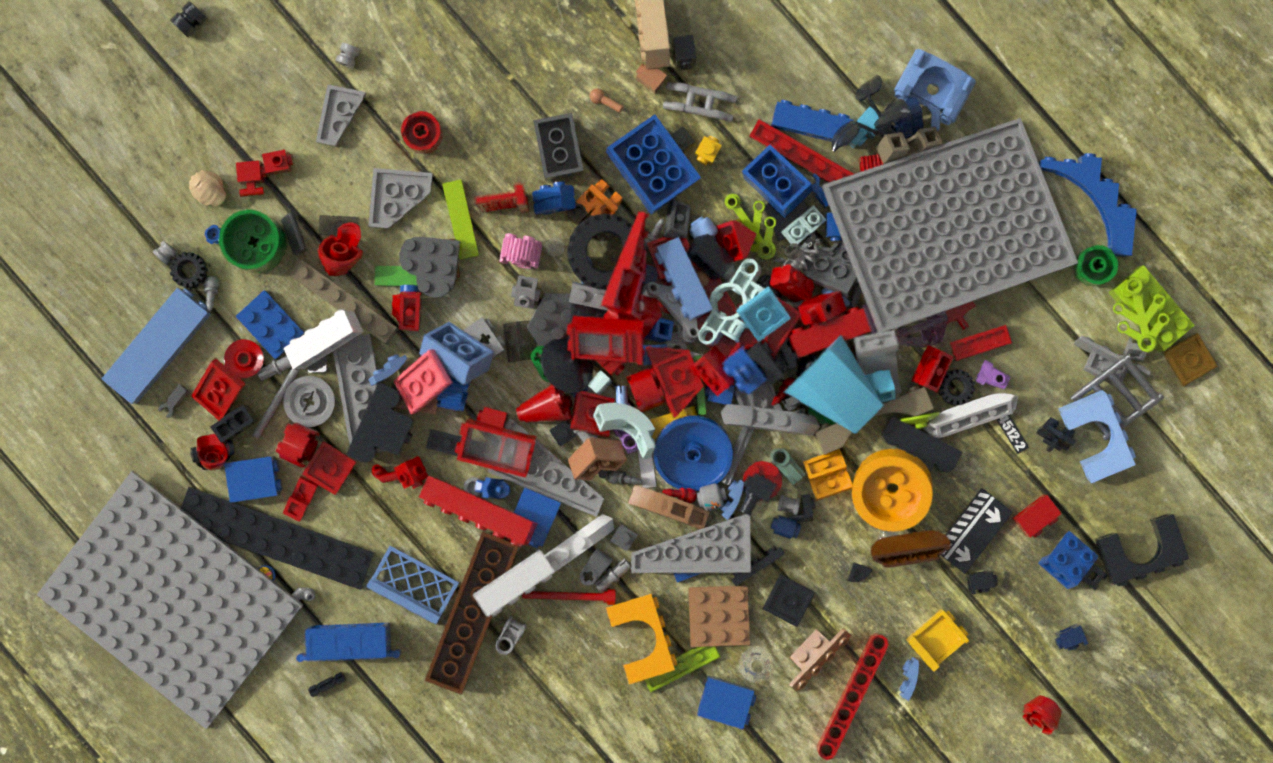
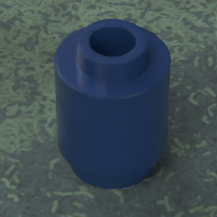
M778 515L777 518H773L770 529H773V534L788 539H796L801 524L797 523L796 520Z

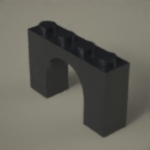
M1167 513L1150 519L1157 539V551L1151 560L1143 564H1135L1126 557L1118 533L1112 532L1095 538L1110 584H1117V587L1128 584L1130 579L1140 580L1146 578L1147 573L1153 571L1154 574L1161 573L1166 570L1165 567L1170 565L1178 567L1183 565L1185 560L1189 559L1174 514Z

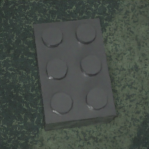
M572 113L533 120L545 181L584 174Z

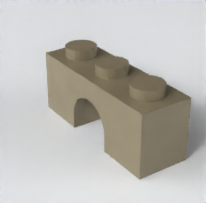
M936 127L919 129L915 135L905 139L902 132L885 135L876 149L883 164L942 145L943 142Z

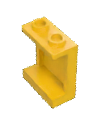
M942 609L905 639L933 672L940 667L939 664L962 644L969 642V639L966 637L969 635L962 626L958 627L953 622L956 619L949 611L945 612Z

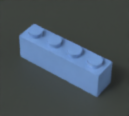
M679 237L658 246L655 258L659 265L663 264L664 277L667 282L671 281L674 287L672 293L675 299L680 300L682 304L680 310L684 318L688 317L689 321H692L711 312L713 308Z

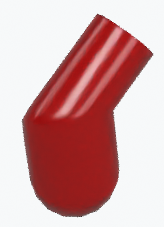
M379 464L372 467V475L382 483L399 480L395 471L388 472Z

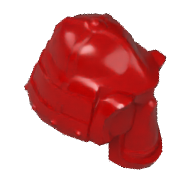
M348 222L342 224L338 228L337 237L330 235L320 243L319 249H317L321 263L330 277L347 274L363 256V250L358 247V243L361 240V229L356 223Z

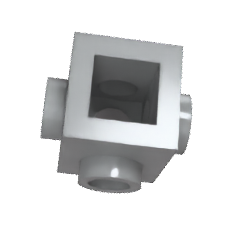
M518 276L517 284L513 286L511 297L515 298L514 306L534 308L535 301L539 302L540 290H537L538 278Z

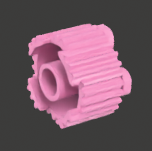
M505 234L499 262L508 264L509 261L511 264L525 269H531V266L538 268L542 242L536 241L535 238L524 236L521 239L517 238V235Z

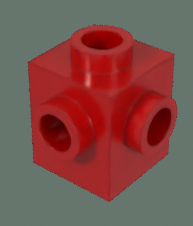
M419 456L394 467L404 489L410 486L415 489L423 485L422 480L428 477L426 468Z

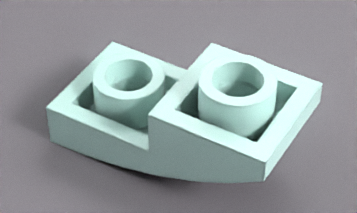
M813 205L789 224L781 233L795 247L825 222L826 219Z

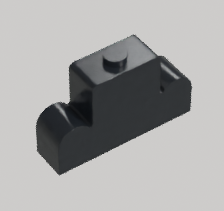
M378 382L346 453L347 456L365 463L372 462L378 454L376 447L394 455H400L404 445L410 443L413 436L410 432L415 420L393 409L399 406L402 400L398 390Z
M893 416L889 417L881 433V438L885 444L897 445L895 449L904 450L906 453L917 456L927 466L929 472H931L933 466L941 472L952 471L963 453L927 433L901 422V420Z

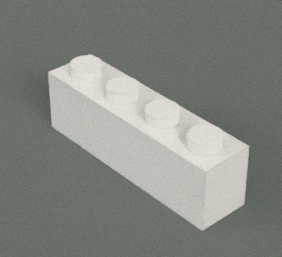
M345 309L339 310L334 313L335 316L321 321L318 327L307 330L301 338L291 340L290 345L286 346L284 350L292 368L306 369L363 333L355 312L346 311Z
M538 550L473 595L487 617L489 615L495 616L503 610L501 607L507 603L509 605L519 600V595L523 592L528 594L536 588L535 584L540 581L546 582L555 571L543 553Z

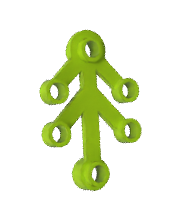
M729 194L725 198L726 207L733 209L739 219L741 218L744 226L757 234L755 237L757 244H752L750 251L757 252L758 256L764 260L771 259L776 253V246L772 242L774 227L777 225L776 218L770 216L765 219L764 224L767 228L763 239L759 232L762 214L766 208L765 203L759 200L753 204L755 213L752 223L740 206V196ZM731 198L735 199V205H730L729 200ZM757 203H761L763 205V208L761 210H758L756 208ZM769 219H772L774 221L773 226H769L767 224V221ZM764 246L769 248V253L763 252Z
M1132 277L1127 281L1126 289L1133 295L1137 314L1127 309L1123 302H1116L1113 306V311L1139 325L1141 333L1130 328L1127 321H1120L1117 329L1120 333H1125L1137 340L1138 347L1142 351L1152 352L1158 345L1157 335L1163 326L1169 323L1170 317L1165 312L1160 313L1157 317L1158 322L1151 331H1149L1148 323L1158 308L1165 303V296L1161 293L1155 294L1152 304L1145 313L1140 292L1143 283L1140 278ZM1133 281L1139 284L1137 288L1131 286ZM1160 296L1163 298V301L1157 303L1155 298ZM1121 305L1123 310L1117 311L1115 307ZM1164 315L1167 317V321L1162 322L1159 318ZM1126 324L1127 329L1121 330L1120 325ZM1150 339L1152 343L1150 345H1146L1144 343V340Z

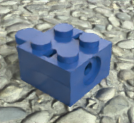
M743 345L725 359L723 369L729 377L734 376L737 380L735 384L742 393L750 394L767 380V375L755 360L749 358L746 354L748 351Z

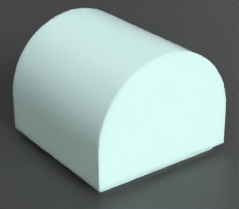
M600 370L589 382L588 386L598 395H601L612 381Z

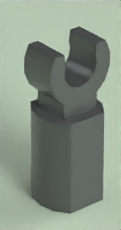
M179 384L168 397V402L160 405L158 411L162 412L167 407L169 413L166 417L171 418L175 413V407L182 403L190 391Z

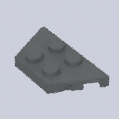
M543 294L526 326V329L533 336L538 346L545 347L554 339L566 338L572 304H575L569 302L570 294Z

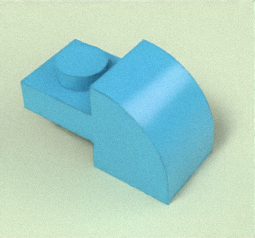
M869 107L856 123L859 122L875 129L874 123L879 117L875 110ZM859 127L858 135L848 144L854 149L856 145L860 147L868 139L865 136L866 134L871 139L875 135Z

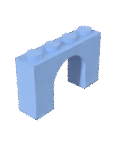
M1103 390L1058 408L1063 422L1069 430L1091 421L1104 422L1110 429L1111 437L1108 446L1102 452L1080 461L1085 476L1090 483L1134 466L1135 462L1133 459L1136 458L1132 447L1128 448L1126 443L1129 439L1125 430L1120 428L1121 418L1118 412H1114L1112 408L1114 401L1111 395H1107Z

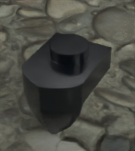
M801 494L803 514L789 516V518L798 522L813 521L812 509L816 508L814 497H810V494Z

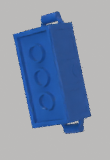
M389 622L312 625L305 630L306 654L300 653L297 655L296 660L302 662L304 660L398 658L402 652L400 649L391 651Z

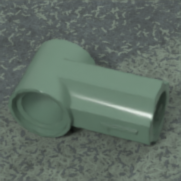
M782 448L772 450L770 453L771 462L776 465L792 485L803 478L805 472L786 450ZM778 452H783L784 460L779 463L776 462L775 455Z

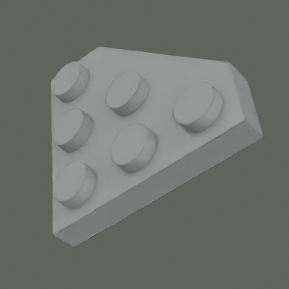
M373 168L368 227L391 228L431 194L433 173Z

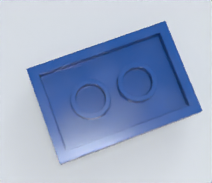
M263 290L235 316L275 360L285 352L284 348L290 345L291 340L301 338L305 333L266 290Z

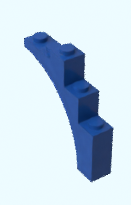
M1085 153L1084 156L1078 158V163L1074 159H1064V162L1056 161L1054 157H1045L1044 160L1039 161L1041 171L1054 173L1068 179L1092 200L1104 222L1108 248L1113 251L1114 255L1118 257L1132 256L1136 209L1131 208V205L1119 204L1117 207L1119 183H1113V179H1101L1100 181L1102 158L1096 157V154Z

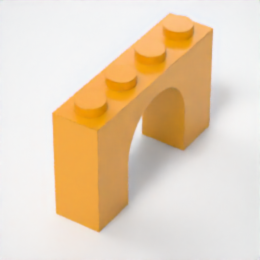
M652 594L606 608L611 627L639 620L648 623L656 635V646L648 657L623 665L629 684L674 671V666L678 665L675 655H670L668 647L672 645L669 635L664 636L662 628L666 626L663 616H658L656 610L660 608L657 597H652Z

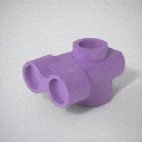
M985 360L975 381L982 385L987 383L993 387L1005 389L1010 376L993 367V363ZM997 375H1001L1002 382L996 381Z
M613 429L615 436L620 438L627 454L639 450L636 442L633 446H628V441L630 439L634 440L630 434L622 430Z

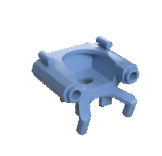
M916 49L894 89V95L896 98H902L905 101L912 97L917 98L919 104L925 106L930 111L931 127H936L938 131L940 129V121L946 125L956 121L976 80L933 54ZM929 84L939 89L937 94L931 95L928 93L927 87Z

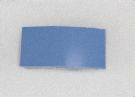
M399 354L389 357L388 362L383 365L384 368L374 371L373 376L368 379L371 386L382 382L395 373L407 360L406 355L399 357Z
M740 479L738 482L734 480L727 488L730 491L727 495L733 499L732 502L728 500L721 508L723 511L721 515L727 520L736 509L742 494L744 482Z
M914 657L911 660L908 659L902 668L904 670L903 674L909 679L908 681L904 680L899 688V691H901L899 695L908 701L915 689L919 672V661Z

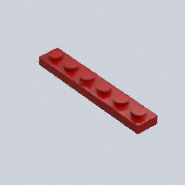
M760 119L749 135V138L765 147L771 145L784 158L812 174H817L819 178L827 183L854 175V173Z

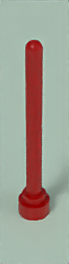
M608 589L604 593L531 591L528 594L525 592L521 594L524 599L603 601L607 605H615L616 603L615 589Z

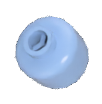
M701 216L690 224L689 233L694 240L700 235L709 234L714 237L718 233V229L709 217L703 218Z

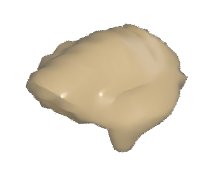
M201 170L191 176L189 189L193 198L197 199L199 203L206 206L212 205L213 207H218L224 203L226 192L224 191L222 179L216 173Z

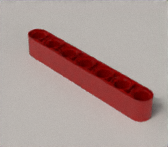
M874 633L868 639L817 744V752L824 760H831L836 755L888 648L887 638L880 633ZM877 638L883 639V645L880 648H875L873 644ZM874 656V663L870 666L866 665V657ZM859 674H865L866 680L863 683H857L856 677ZM852 691L857 692L856 700L849 701L847 698L848 694ZM842 709L849 711L845 719L839 718V712ZM834 727L840 728V733L837 736L830 735V730ZM825 745L831 746V752L828 754L821 753V749Z

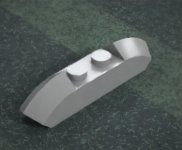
M728 404L721 412L724 424L730 426L804 436H813L820 427L815 416L796 412Z

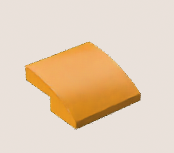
M840 449L803 461L816 501L852 489L853 484Z

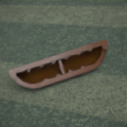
M933 530L889 536L877 540L872 545L871 556L874 562L882 564L884 568L924 563L940 559L941 554L946 550L949 551L951 543L945 534Z

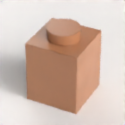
M644 63L636 71V80L654 94L667 79V75L660 69H646Z

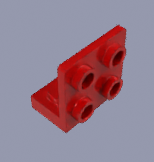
M714 346L691 367L718 396L733 384L736 379L734 376L729 377L724 371L723 367L725 365L723 362L726 357Z

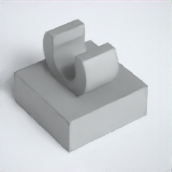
M1129 338L1123 355L1125 356L1129 353L1133 361H1144L1147 352L1142 351L1138 347V343H1132V338Z

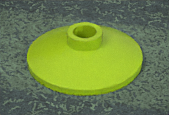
M940 413L922 414L900 420L904 423L915 424L916 428L928 426L927 422L936 418Z

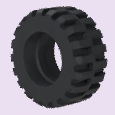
M599 214L585 219L574 229L573 234L569 238L567 253L568 262L579 280L593 288L607 290L615 268L607 271L595 268L588 260L587 247L591 239L596 235L610 233L621 241L624 248L633 227L628 220L613 214Z

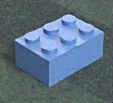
M447 322L424 335L419 353L424 355L428 350L434 349L445 371L465 385L489 371L494 351L451 322Z

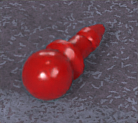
M789 377L784 380L783 385L779 387L780 392L772 401L773 406L779 404L786 396H791L785 391L796 380L795 378Z
M681 487L679 490L669 488L662 491L667 496L676 497L687 503H693L697 498V493L692 488L685 489Z

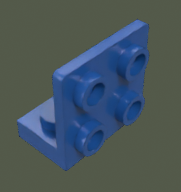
M1069 531L1051 554L1042 557L1038 564L1065 588L1070 589L1080 583L1098 559V555Z

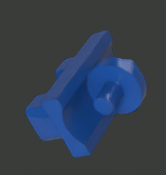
M486 477L484 481L476 480L475 492L483 493L482 497L501 499L509 495L510 486L507 482H504V479Z

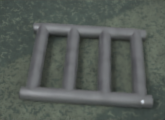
M1128 353L1076 391L1070 398L1075 402L1084 398L1083 396L1092 389L1095 393L1103 390L1099 384L1109 377L1135 409V411L1125 417L1115 404L1112 405L1114 412H1118L1122 422L1119 425L1122 430L1163 400L1164 396L1155 391L1131 361L1132 356ZM1123 366L1127 367L1151 397L1143 405L1139 403L1115 373ZM1093 421L1103 433V439L1107 441L1111 437L1110 429L1104 422Z

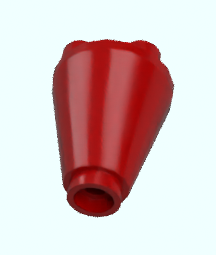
M551 384L516 408V413L519 421H525L526 423L565 421L572 418L570 408L573 407L571 397L566 396L564 391L557 389Z

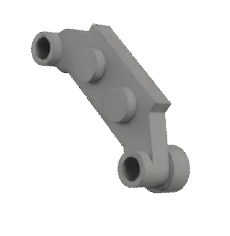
M655 282L645 284L641 288V294L657 298L683 327L684 330L680 333L681 341L685 344L693 343L699 334L697 318L689 321L688 317L684 318L680 310L682 304L680 300L675 299L672 293L673 285L665 286Z

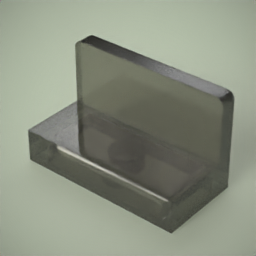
M529 321L503 324L508 363L531 360V353L537 345L535 339L526 328Z

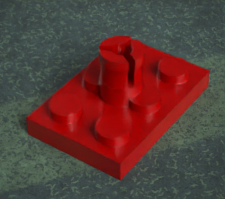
M215 358L210 362L191 397L217 420H221L230 411L245 383Z

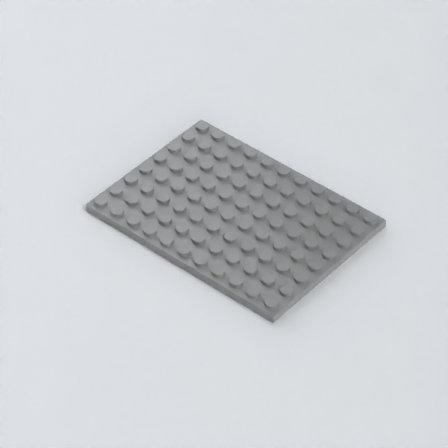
M1021 118L822 186L878 333L888 332L1078 263Z
M131 471L37 594L38 597L205 729L215 720L303 606L301 602L135 471Z

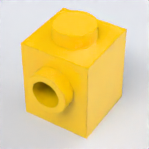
M704 136L694 157L701 164L712 166L722 146L719 144L720 141L713 136Z

